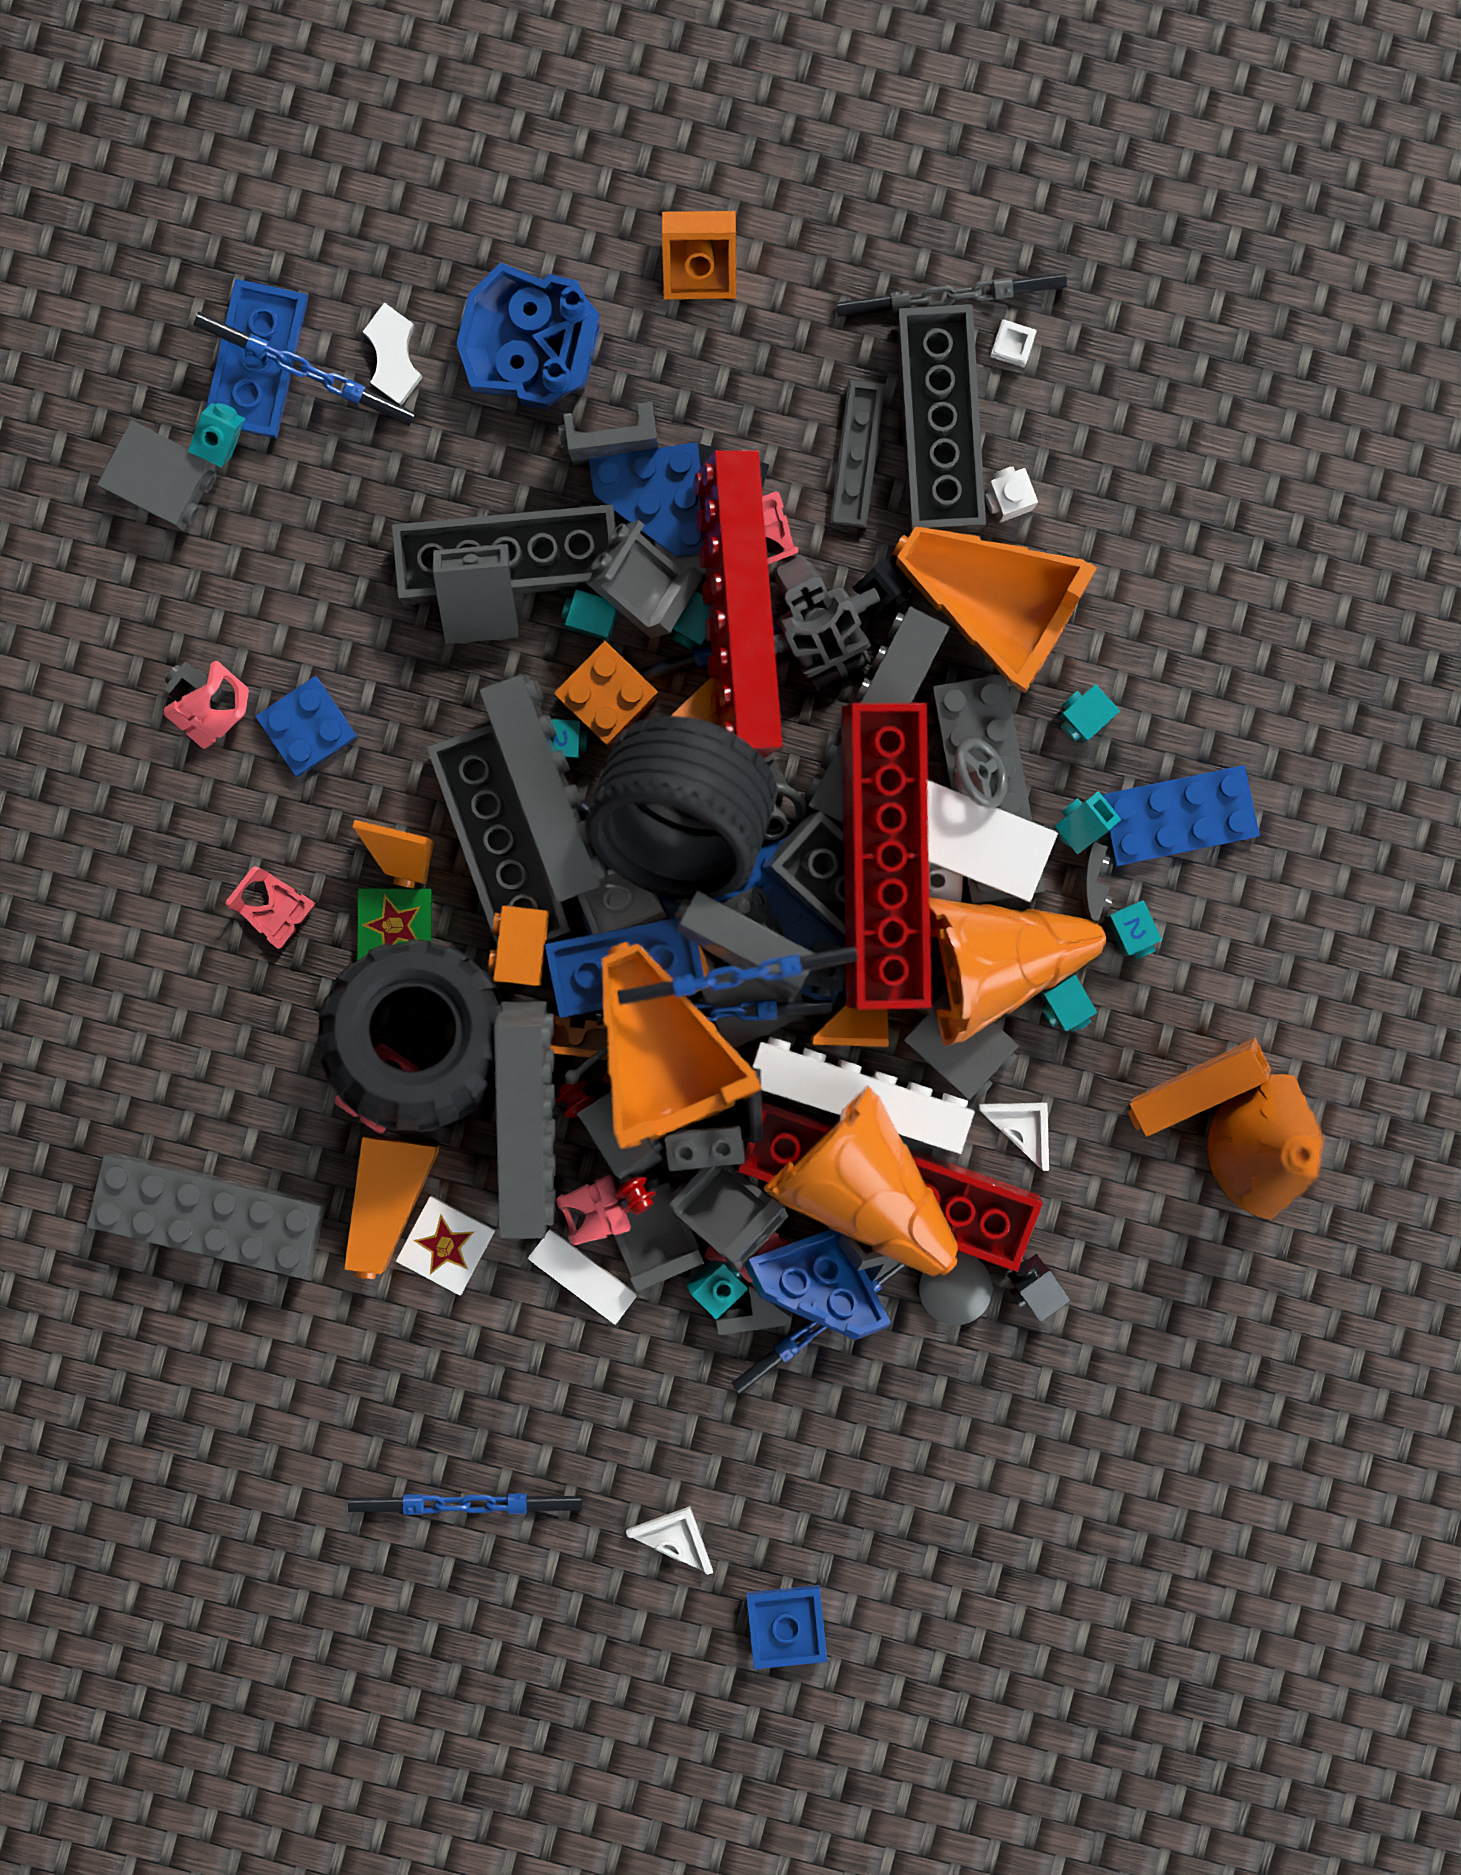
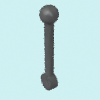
M609 1045L602 1048L576 1070L567 1071L565 1074L566 1082L568 1084H576L581 1074L609 1053Z

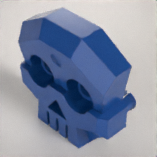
M500 262L468 294L456 343L472 391L490 395L519 397L521 405L548 410L564 396L580 389L585 390L600 330V316L586 298L577 280L548 274L542 280ZM529 305L537 308V312L532 316L524 313L525 308ZM563 340L558 356L549 345ZM516 358L524 360V365L519 369L511 366L512 361Z

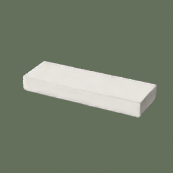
M551 1228L546 1233L545 1238L540 1241L528 1257L531 1262L615 1325L638 1295Z

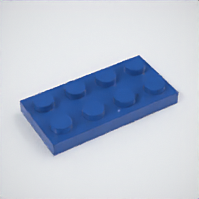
M235 279L225 324L248 335L252 333L269 341L268 346L280 352L286 350L296 354L309 298L304 293ZM221 339L206 408L211 403L228 405L236 410L237 415L246 418L241 431L277 439L292 374L279 368L276 362L269 358L263 357L260 360L244 352L245 349ZM286 356V362L283 364L293 368L295 360Z
M1245 765L1102 794L1121 818L1108 831L1115 867L1260 836Z
M677 918L545 944L560 1018L604 1009L602 958L609 956L607 951L610 948L628 942L629 946L638 943L672 979L692 974L694 979L704 977L698 944L676 931L680 920ZM706 987L696 988V990L705 989Z

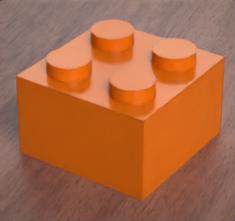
M606 641L554 693L555 697L608 749L614 744L624 729H628L659 697L658 691Z

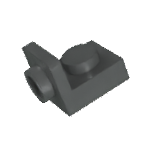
M184 662L182 666L176 665L168 673L165 679L167 685L163 691L176 699L188 683L191 685L187 691L191 693L207 684L208 677L194 666ZM219 686L210 700L219 703L227 692Z

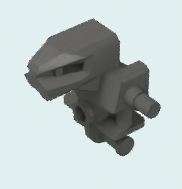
M791 557L781 562L776 571V583L790 611L780 616L777 621L782 632L774 636L775 654L791 649L794 656L797 657L796 663L805 678L811 679L817 692L820 691L821 687L839 678L844 682L849 679V673L867 664H873L866 651L871 644L863 630L859 627L861 621L858 614L866 611L867 607L881 601L876 589L872 588L860 595L858 593L849 598L844 588L838 587L827 591L817 570L806 559Z

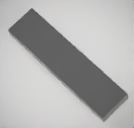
M849 379L830 519L831 526L866 530L885 384Z

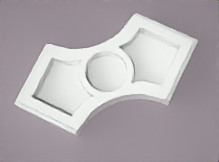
M384 303L363 330L364 335L374 345L377 353V368L370 383L395 403L402 406L422 379L421 374L412 366L408 354V344L415 326Z

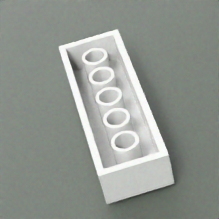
M770 1036L767 1043L759 1042L752 1067L761 1069V1090L841 1115V1111L868 1085L881 1098L898 1134L959 1154L962 1153L975 1112L966 1108L967 1100L943 1093L941 1100L931 1096L932 1089L912 1082H908L907 1088L895 1085L897 1078L875 1070L872 1077L860 1073L861 1066L839 1059L836 1066L825 1062L827 1055L804 1048L803 1053L799 1054L789 1050L790 1043Z

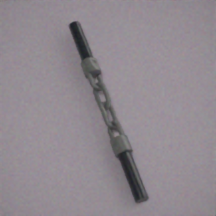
M1066 273L1014 280L1011 277L980 281L970 288L932 287L923 291L922 294L910 295L909 291L906 290L890 293L889 296L836 302L837 315L842 317L889 310L898 312L899 308H911V305L924 304L926 307L947 306L954 303L956 299L972 297L978 301L1012 298L1014 294L1067 288ZM992 286L993 294L981 295L982 290L979 287ZM948 291L946 294L948 300L930 302L932 299L931 295H929L930 293Z

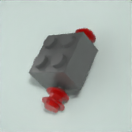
M587 1081L577 1082L576 1084L566 1083L558 1090L560 1095L555 1100L556 1103L565 1102L568 1106L564 1113L565 1117H579L614 1174L621 1179L619 1181L621 1186L618 1188L615 1198H625L628 1205L624 1209V1213L633 1211L634 1215L641 1214L654 1204L651 1199L656 1195V1192H647L643 1186L648 1179L647 1177L639 1176L664 1160L659 1152L664 1148L660 1139L650 1141L648 1137L641 1140V1144L638 1146L621 1149L618 1137L614 1133L612 1091L595 1102L597 1098L595 1095L587 1096L584 1092L588 1085Z

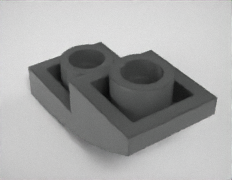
M1093 842L1087 848L1083 865L1082 901L1086 919L1097 922L1100 916L1106 917L1112 902V896L1107 895L1110 886L1096 882L1098 876L1104 877L1109 865L1110 857L1105 856L1107 846Z

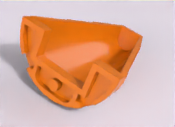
M916 526L909 537L903 535L893 551V555L897 556V567L936 611H942L971 645H975L1011 685L1016 686L1024 693L1027 692L1030 683H1033L1097 569L1096 566L1087 563L1083 559L1033 551L1022 546L980 540L979 536Z
M930 897V937H938L951 1004V1007L936 1010L943 1046L967 1040L1004 1014L1012 1013L1042 990L1052 989L1102 953L1103 947L1106 944V935L1103 928L1098 926L1093 920L1041 910L1026 909L1025 911L989 904L975 905Z
M628 942L621 943L607 951L609 956L602 958L604 1024L608 1027L609 1074L612 1076L614 1133L618 1137L621 1149L638 1146L641 1144V1140L648 1137L650 1141L665 1137L667 1133L678 1132L735 1106L734 1100L741 1097L745 1100L762 1089L760 1081L756 1078L755 1071L718 1034L717 1028L685 996L676 997V995L619 1006L618 990L661 983L673 979L638 943L629 946Z
M1272 1074L1269 1076L1268 1082L1222 1102L1212 1119L1208 1133L1207 1154L1215 1181L1218 1182L1223 1192L1235 1205L1250 1214L1272 1220L1296 1196L1300 1197L1318 1176L1323 1137L1314 1113L1310 1111L1296 1077L1293 1075Z
M868 1085L841 1111L840 1122L795 1166L789 1162L764 1187L765 1192L775 1198L780 1204L826 1224L829 1229L870 1245L872 1251L932 1277L939 1273L945 1276L958 1261L955 1258L958 1244L931 1187H926L907 1145L903 1144L881 1098Z

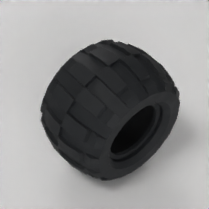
M409 939L405 943L393 945L386 943L368 950V954L353 964L349 963L335 978L336 982L328 996L324 997L318 1016V1052L329 1083L341 1100L357 1115H361L376 1123L377 1126L391 1130L424 1132L440 1129L441 1126L458 1119H463L476 1110L486 1096L493 1091L496 1086L495 1023L498 1013L502 1012L504 1006H501L502 999L498 992V987L488 973L472 962L468 955L451 946L446 948L432 944L430 940ZM406 987L425 988L441 996L452 1009L457 1026L454 1045L445 1059L433 1068L415 1073L399 1071L386 1065L373 1050L369 1038V1022L377 1004L389 993Z

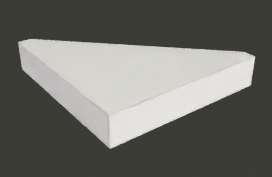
M1046 1102L978 1104L979 1110L1041 1170L1049 1171L1048 1110Z
M690 1506L626 1530L629 1538H634L680 1562L683 1561L700 1569L707 1575L713 1573L712 1565Z

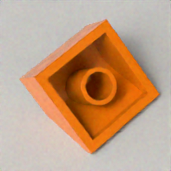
M735 211L662 212L664 299H736Z

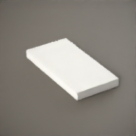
M928 781L929 862L1031 902L1058 832L998 808L981 807L966 795Z

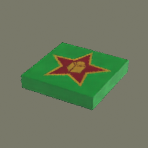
M358 889L357 961L368 954V950L386 943L388 945L405 943L409 939L430 940V943H432L433 889Z

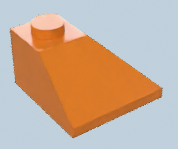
M354 820V830L383 872L394 877L393 884L414 889L416 882L425 884L435 846L433 840Z
M846 1002L811 1035V1043L815 1045L888 1047L887 1009L857 1010L848 1008Z

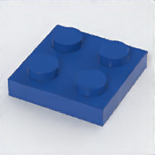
M314 676L255 716L294 775L298 778L358 738L317 676Z
M820 1585L747 1592L754 1669L827 1662Z

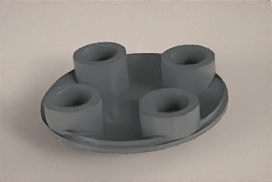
M957 1252L955 1258L958 1261L945 1276L939 1273L934 1277L922 1273L919 1283V1296L927 1312L936 1320L948 1325H963L974 1321L987 1309L992 1296V1281L986 1267L974 1256Z

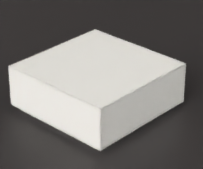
M1002 319L990 357L1025 367L1037 330Z

